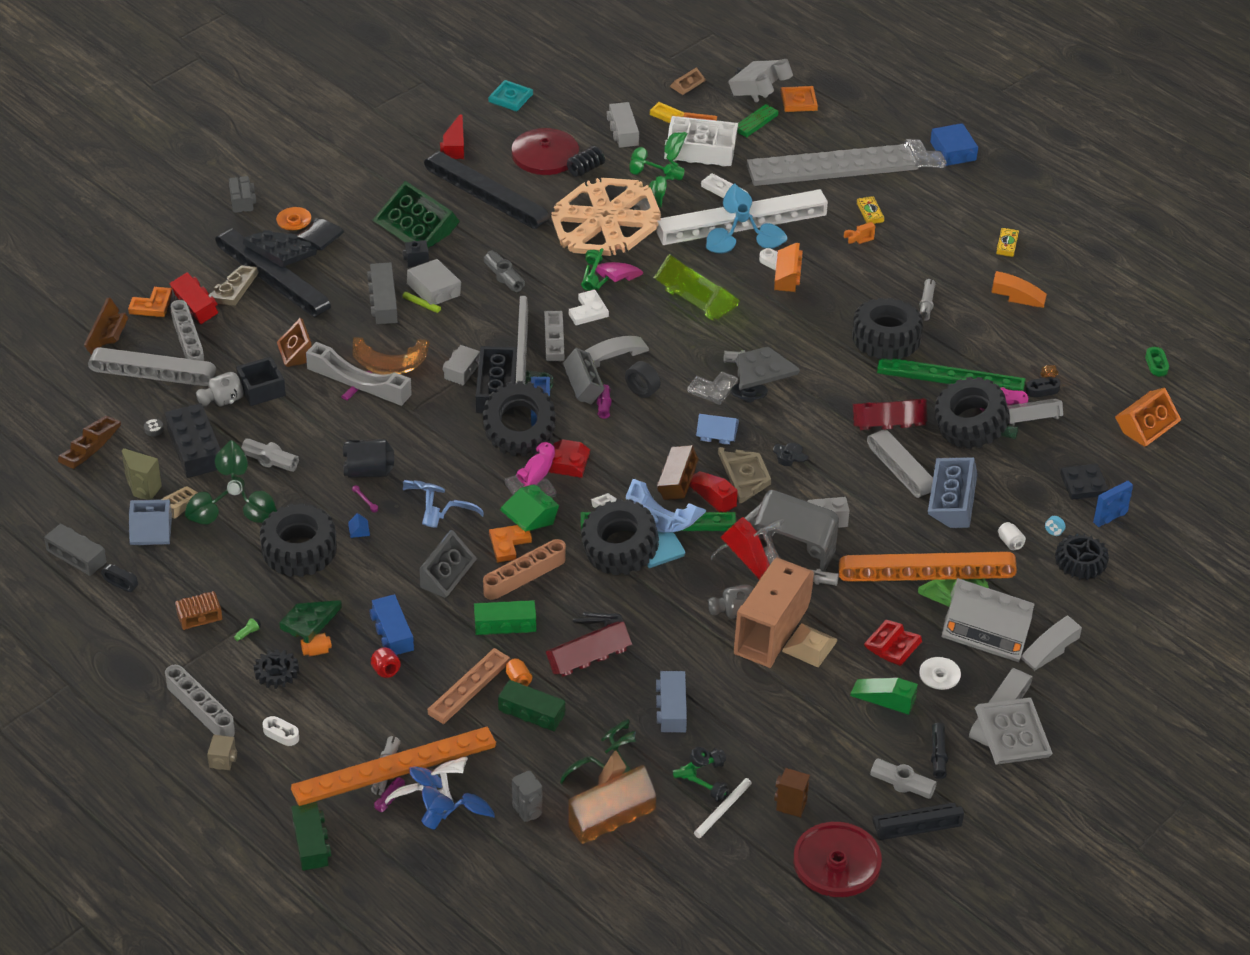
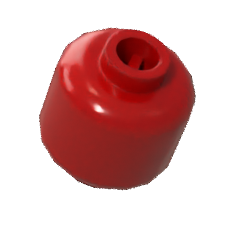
M380 648L373 653L371 666L380 677H392L400 669L401 662L399 657L390 648Z

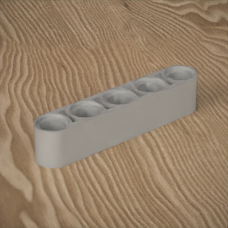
M176 300L171 304L172 320L185 358L204 361L203 348L187 303L183 300Z
M884 429L867 437L870 449L915 497L919 498L931 493L932 476L888 430Z
M180 665L167 667L165 676L168 690L213 734L233 737L235 734L233 716Z
M1012 668L989 703L1022 699L1029 689L1033 677ZM977 718L970 730L969 738L989 747L979 718Z

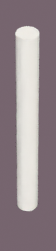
M745 778L695 830L694 835L697 838H701L752 784L751 781Z

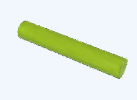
M408 292L403 293V298L436 313L441 310V307L438 305H430L422 298Z

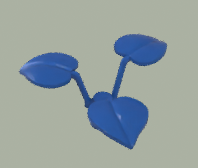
M423 767L409 768L413 779L424 786L422 796L427 811L421 822L426 827L436 829L441 819H446L461 804H464L468 810L474 813L495 818L492 808L481 797L465 793L462 796L463 799L454 804L449 797L437 790L436 787L442 788L441 778L437 774L431 775L433 771Z

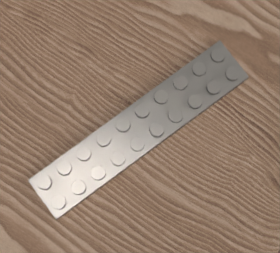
M911 144L747 160V168L754 186L918 170L919 167Z

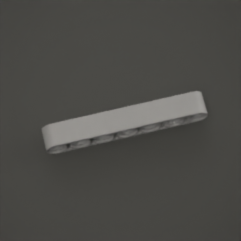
M95 348L88 362V367L95 372L199 386H208L209 380L214 377L216 372V366L207 361L107 348Z

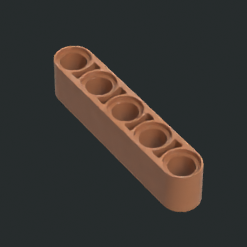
M559 539L552 540L488 573L483 578L484 596L490 600L498 599L562 565L566 561L565 542Z

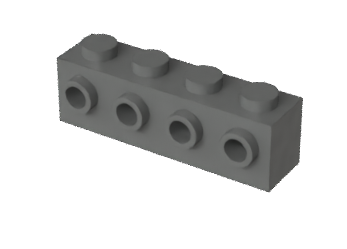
M392 263L370 264L367 278L368 282H371L368 283L369 294H371L370 305H374L371 306V316L375 317L376 324L398 323Z

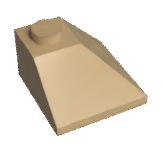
M801 623L784 646L782 652L819 667L836 644L837 639Z

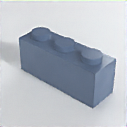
M660 671V680H656V692H660V695H656V708H660V711H657V724H661V732H686L685 671Z

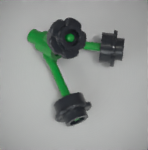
M696 747L690 754L691 762L681 766L680 769L673 770L674 778H688V780L710 789V796L716 802H719L720 799L725 800L729 794L727 783L717 781L713 786L696 777V770L710 763L714 768L723 767L726 761L724 752L716 747L710 752L704 748Z

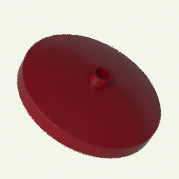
M552 128L529 130L519 135L512 144V159L515 164L527 172L539 175L558 174L568 170V158L579 153L578 143L570 134Z
M826 822L811 827L800 836L795 845L793 861L798 877L810 889L826 896L849 897L864 892L874 884L880 874L882 856L875 839L862 828L845 822Z

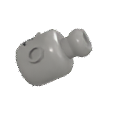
M226 372L209 380L208 389H199L196 392L199 404L202 403V406H207L211 401H214L219 407L229 403L232 404L234 401L241 399L244 394L240 379L234 372Z

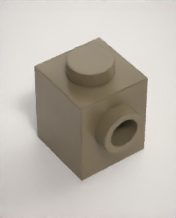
M213 735L207 753L209 768L230 770L232 762H236L237 759L234 737Z

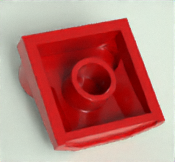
M562 439L553 443L555 455L548 473L582 478L590 449L581 442Z

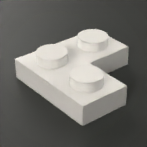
M596 290L578 294V299L582 306L569 309V316L575 325L609 317V311Z

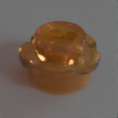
M1054 365L1042 367V372L1040 373L1044 378L1055 377L1059 374Z

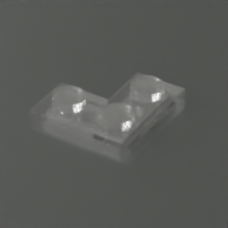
M918 139L905 140L904 146L915 166L941 168L946 166L947 162L940 151H926L921 140Z
M722 371L713 382L696 376L689 384L688 392L721 405L731 392V387L738 383V378Z

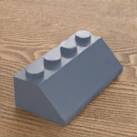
M974 457L936 458L928 514L950 528L970 527L977 480Z

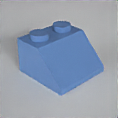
M699 414L696 436L701 437L700 441L711 442L712 439H719V443L730 445V441L735 442L739 420L736 418Z

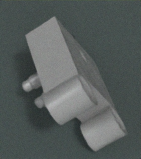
M788 59L753 61L744 69L737 67L735 76L728 82L733 96L751 95L754 102H758V95L766 98L774 91L773 82L777 79L787 80L793 76Z

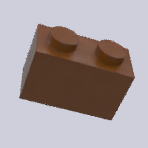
M785 768L783 775L778 776L775 785L778 788L774 797V801L777 802L776 811L801 818L808 799L809 774Z

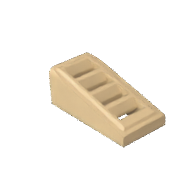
M186 486L161 500H170L172 518L175 519L186 510L189 500L198 492Z

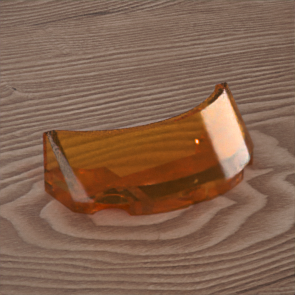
M353 337V357L363 367L374 373L385 375L395 372L401 375L412 371L423 363L427 357L430 342L428 340H417V344L414 347L408 348L407 354L386 355L372 350V347L366 345L364 338Z

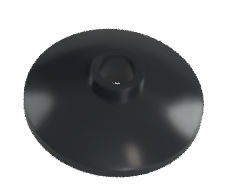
M740 383L731 387V394L743 399L745 402H754V400L763 398L768 394V389L763 385L742 390L739 388Z

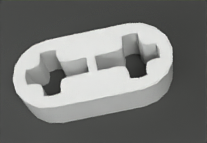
M275 716L267 717L263 721V732L267 737L286 746L298 743L299 730L296 726Z

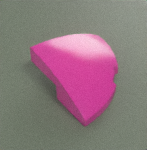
M618 262L599 264L595 270L603 278L608 276L614 282L623 278L630 281L643 274L642 270L633 265Z

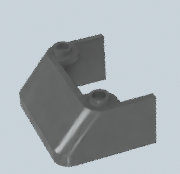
M769 490L762 500L753 528L757 531L760 540L768 539L773 531L807 543L808 553L812 557L821 560L820 569L825 572L835 555L839 518L832 510L775 490Z

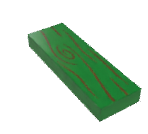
M765 104L738 123L737 133L747 138L777 117L779 111Z

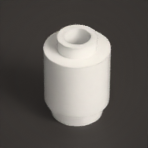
M1006 522L998 529L999 537L1010 550H1017L1023 547L1026 538L1014 524Z

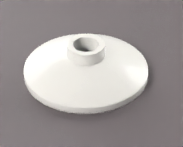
M943 657L927 659L922 663L919 672L920 678L926 685L940 690L954 687L961 677L958 665L952 660Z

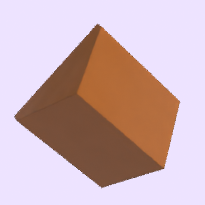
M301 318L277 341L284 365L287 367L307 363L306 352L312 347L304 321Z

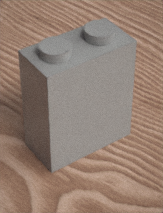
M438 259L407 270V284L430 305H436L460 296L461 281Z

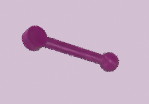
M354 485L352 491L357 493L370 506L371 512H377L378 505L372 504L359 490V486Z

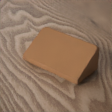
M696 67L675 80L670 87L684 95L705 82L706 79Z
M617 751L612 753L599 775V795L611 793L626 769Z

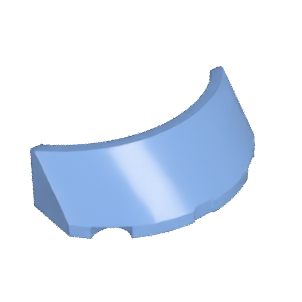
M636 479L632 480L626 494V500H633L634 503L638 502L650 510L659 532L669 533L683 530L691 526L706 512L705 509L688 503L686 509L677 508L675 513L668 511L653 499L646 483Z

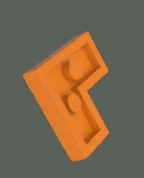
M154 287L150 298L132 297L128 308L129 314L165 317L172 296V288Z
M518 525L489 529V536L497 563L516 559L514 545L532 543L530 531L525 532Z

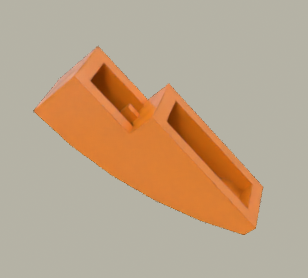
M998 271L995 273L992 293L1009 296L1008 302L1044 308L1047 294L1041 289L1019 277Z

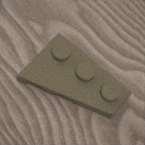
M240 266L227 276L226 282L222 285L217 284L214 287V291L208 296H213L217 304L236 306L258 275L257 267Z

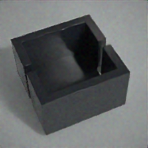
M272 357L236 367L237 376L240 379L243 392L250 406L286 396L284 378L279 369H277Z

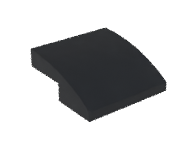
M315 218L309 225L298 231L296 235L298 238L311 243L317 250H323L341 236L344 230L334 223Z

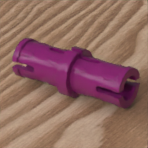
M604 384V390L597 398V405L599 406L598 415L602 419L610 416V406L612 403L610 398L611 388Z

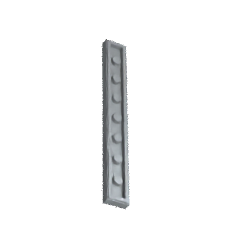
M520 296L516 384L517 381H523V384H525L528 331V301L526 296Z

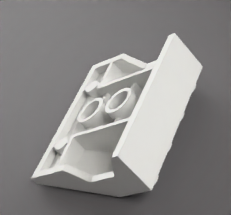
M672 116L668 137L673 133H688L677 158L673 161L680 160L688 163L698 162L706 165L731 166L738 123Z

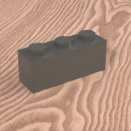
M575 348L563 364L575 392V397L580 402L592 405L604 390V386L590 353Z
M61 523L44 537L48 552L89 576L107 562L105 549L100 544L90 541L86 536L78 534L72 528L66 527Z

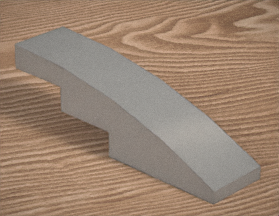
M544 311L546 361H564L562 311Z

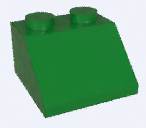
M534 484L521 487L500 510L526 532L553 525L559 505L550 496L545 494L540 487Z

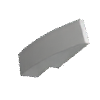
M1067 615L1044 632L1021 655V659L1034 671L1063 654L1066 646L1079 639L1082 627Z

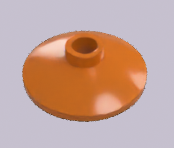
M290 207L282 210L277 215L276 221L283 229L299 230L309 225L311 214L304 208Z

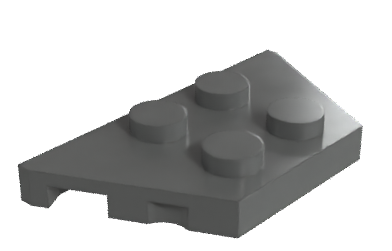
M770 347L740 353L736 358L738 377H740V390L798 375L800 371L797 366Z

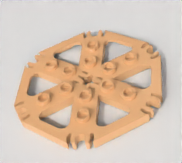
M597 178L595 184L587 181V186L584 182L556 203V206H554L555 212L551 213L552 222L563 248L568 246L570 252L586 254L588 250L593 249L600 251L603 248L602 255L611 256L610 251H612L613 255H616V250L621 249L624 253L625 247L629 251L656 230L658 221L661 220L659 207L648 185L643 187V183L639 182V180L601 178V182ZM608 185L628 187L611 202L605 190ZM585 192L589 195L593 207L570 205L569 202ZM642 199H648L650 209L646 211L630 210ZM561 222L582 224L572 232L567 233L564 232ZM620 226L640 227L641 229L630 237H624ZM602 231L606 241L605 244H585Z

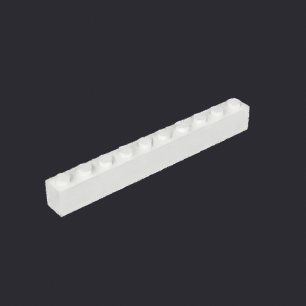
M821 189L753 201L750 207V214L753 216L752 218L757 228H760L765 223L776 225L825 216L827 214L828 202ZM724 207L661 218L658 221L657 234L662 245L705 238L715 228H724L729 233L734 223L736 212L729 213ZM750 219L746 222L738 221L734 232L754 229Z

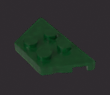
M341 600L296 604L279 622L280 629L294 637H299L300 635L305 643H310L342 608Z

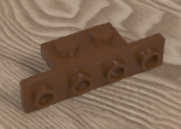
M111 298L106 299L84 343V346L91 355L95 348H101L102 345L117 342L128 320L125 312L118 314L119 309Z

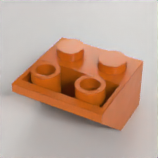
M794 243L778 250L774 290L795 292L796 285H800L803 250H799L800 243Z

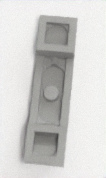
M621 336L602 341L585 351L590 353L597 368L600 367V361L627 352L634 356L649 351V348L641 337Z

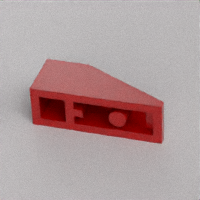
M459 115L443 135V142H440V152L453 159H464L463 115Z
M701 471L693 475L689 486L718 512H727L737 506L738 490L726 479Z
M742 517L721 536V539L760 580L770 564L757 531L750 522Z

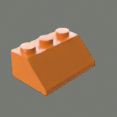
M1166 388L1148 392L1115 416L1122 432L1144 447L1181 421Z

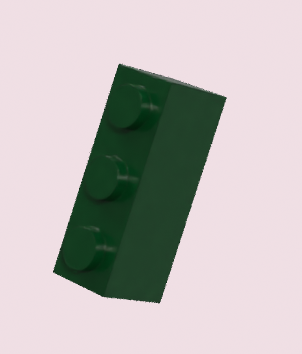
M509 680L498 696V710L520 718L523 721L536 724L544 729L555 731L565 716V700Z
M317 802L302 806H291L302 871L328 866V857H331L330 844H325V840H328L327 829L321 825V823H325L323 810L318 809Z

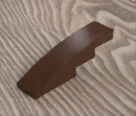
M104 416L83 428V435L72 441L70 449L58 456V463L73 469L90 458L111 438L121 426V421Z

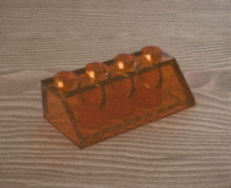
M641 765L569 799V827L581 844L592 841L598 836L611 832L617 827L630 823L634 819L644 814H649L656 809V794L645 766Z

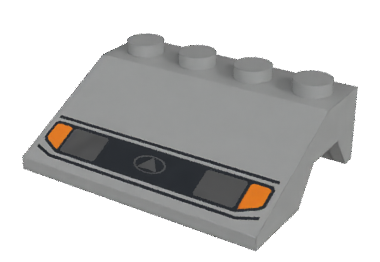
M957 579L950 594V607L945 618L941 637L1019 662L1032 619L1034 603Z

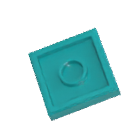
M504 80L488 97V102L518 111L533 95V89Z

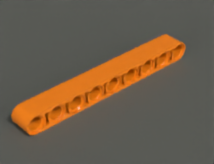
M1011 552L846 555L839 560V577L841 580L848 582L1011 578L1017 573L1016 557Z

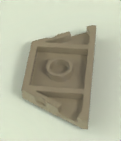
M723 447L718 448V454L731 484L738 490L737 499L739 503H743L771 485V477L760 453L736 450L733 453L724 451L725 448Z

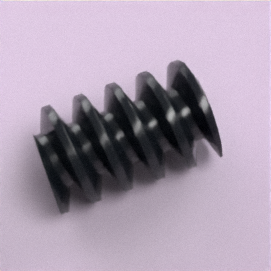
M591 146L568 158L567 167L574 177L582 176L584 173L604 164L605 157L598 147Z

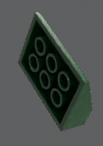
M407 181L403 182L373 218L375 223L403 242L426 240L428 248L447 237L460 222L451 210Z

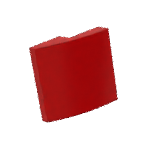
M885 620L864 645L879 657L901 666L921 644L922 638L921 635L904 631L903 624Z

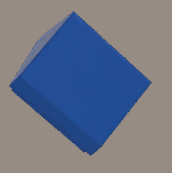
M356 513L348 522L350 538L370 536L368 520Z

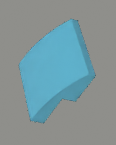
M658 531L659 547L654 558L649 559L650 562L647 564L649 568L685 556L686 552L673 532Z

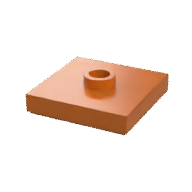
M813 86L781 87V97L785 112L818 110Z

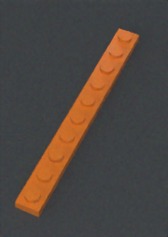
M487 726L291 785V791L298 806H302L410 773V767L428 768L495 748L496 741Z

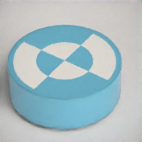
M1051 516L1045 522L1047 532L1054 536L1061 535L1066 527L1065 522L1058 516Z

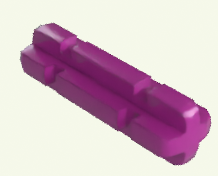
M396 777L393 780L392 784L382 793L381 798H378L374 803L375 810L379 812L386 810L387 805H390L395 799H391L386 805V798L396 789L405 786L404 779Z

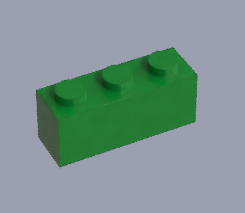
M535 600L474 603L475 634L536 632Z

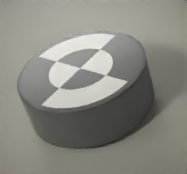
M150 419L144 424V431L148 436H158L164 430L162 421L158 419Z

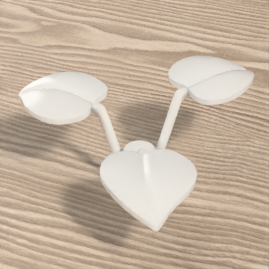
M467 757L445 762L431 773V775H441L443 788L438 791L449 797L452 801L447 773H463L464 766L468 760ZM415 783L400 787L386 798L385 804L387 805L395 797L416 790H422L424 786Z

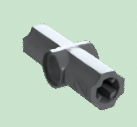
M493 250L487 252L486 256H484V263L496 274L497 281L505 283L512 291H521L525 286V281L512 268L511 261L503 259Z

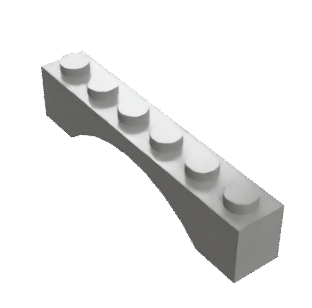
M315 342L306 352L307 369L401 406L412 395L411 378L395 372L379 375L363 371L345 361L331 347Z

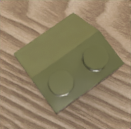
M123 448L122 456L125 475L133 496L152 500L162 487L158 459Z

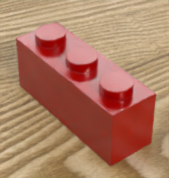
M187 272L169 283L175 296L187 303L190 313L200 325L218 314L215 307L218 305L213 296H208L209 293L204 286L200 287V283L195 276L191 277Z

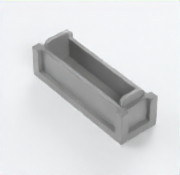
M1058 399L1008 406L1009 425L1014 426L1015 422L1049 417L1059 419V416H1063L1062 401Z

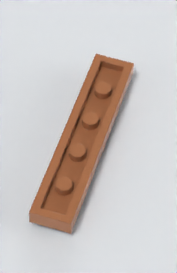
M495 648L492 649L428 708V715L445 724L506 667L510 657Z

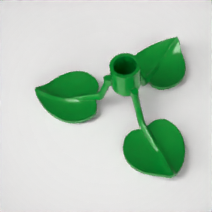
M686 132L673 133L666 141L664 149L667 154L666 158L672 164H667L663 167L646 161L648 151L643 147L635 149L631 156L629 164L631 174L638 175L641 173L644 163L664 170L666 176L656 177V181L654 180L649 184L658 207H662V199L667 186L666 179L679 181L684 176V168L678 166L679 164L673 160L677 158L688 134Z

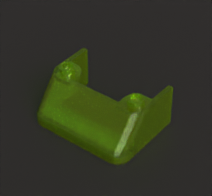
M668 254L653 277L666 286L665 291L673 296L677 293L705 311L704 315L712 321L714 318L718 320L730 312L740 302L738 298L727 290L712 283L670 254Z

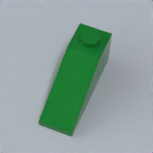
M900 678L857 679L850 696L909 715L916 700L918 684Z

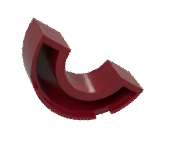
M927 398L853 404L854 426H859L860 430H869L871 426L893 429V425H900V428L912 427L913 423H915V426L926 425L928 421Z

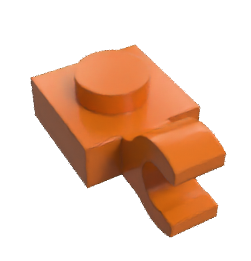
M873 222L857 226V231L846 230L844 231V238L849 237V244L856 241L861 244L873 240L875 225Z

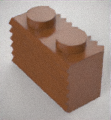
M214 591L203 593L199 596L196 595V597L193 596L192 598H183L175 602L177 615L183 630L222 620L221 607Z

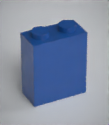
M963 123L932 129L930 143L945 166L977 160L978 146Z

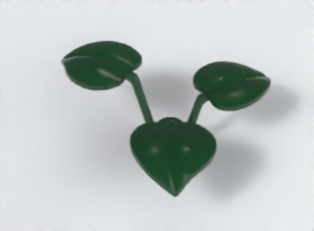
M230 440L218 452L215 458L217 470L223 475L231 474L232 479L228 483L227 489L214 500H212L208 492L195 494L186 506L185 516L188 520L199 524L212 523L219 514V508L215 503L228 493L232 495L242 494L247 502L243 507V513L253 522L263 523L269 514L273 511L277 512L273 498L265 491H255L250 495L249 499L247 498L246 491L244 490L245 482L242 478L236 476L246 472L248 467L247 457L242 448L236 442Z
M629 719L613 727L601 739L603 742L609 737L612 745L605 753L607 754L612 749L617 751L626 766L619 782L628 777L633 771L622 758L618 748L620 745L635 742L636 732L632 731L624 735L617 742L613 738L617 731L628 729ZM587 756L572 764L562 775L560 783L563 784L566 776L583 764L594 762L603 769L605 765L593 756Z

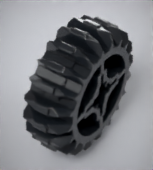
M1076 533L1075 536L1069 535L1067 538H1063L1057 545L1055 552L1056 564L1059 565V570H1064L1065 575L1071 574V578L1076 576L1079 580L1081 578L1088 580L1090 577L1095 579L1097 575L1101 576L1107 568L1109 561L1108 549L1105 548V543H1100L1099 539H1093L1092 535L1087 537L1085 533L1082 536Z

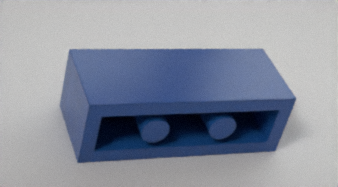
M395 594L372 600V609L369 612L372 621H376L377 634L382 635L383 648H390L396 655L413 651V635Z

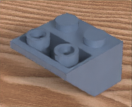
M131 500L129 509L130 545L170 544L172 524L170 500Z

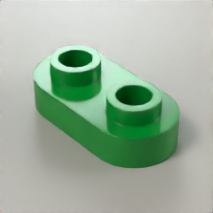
M1159 347L1148 348L1145 358L1150 372L1157 377L1167 375L1169 363L1165 352Z

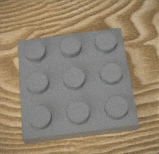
M1031 698L983 703L975 707L996 765L1048 758L1053 754Z

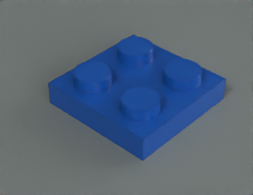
M1126 481L1098 496L1093 521L1095 525L1100 527L1105 523L1108 524L1113 519L1123 516L1128 512L1133 489L1131 482Z

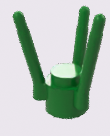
M603 248L600 249L590 274V266H586L581 286L586 291L599 290L610 279L606 276L599 282L598 276L594 274L604 251Z

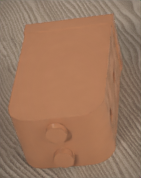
M777 557L772 561L751 594L737 611L734 643L735 655L769 668L772 667L776 657L809 606L814 577L812 570Z

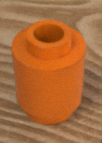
M325 633L317 634L310 643H305L304 639H302L301 648L303 655L311 657L329 653L328 649L332 648L330 636L326 637Z
M512 659L506 664V673L510 680L525 686L531 683L532 675L523 661Z

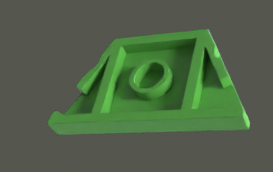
M957 579L932 580L920 586L918 593L950 607V594ZM962 579L989 588L985 579Z

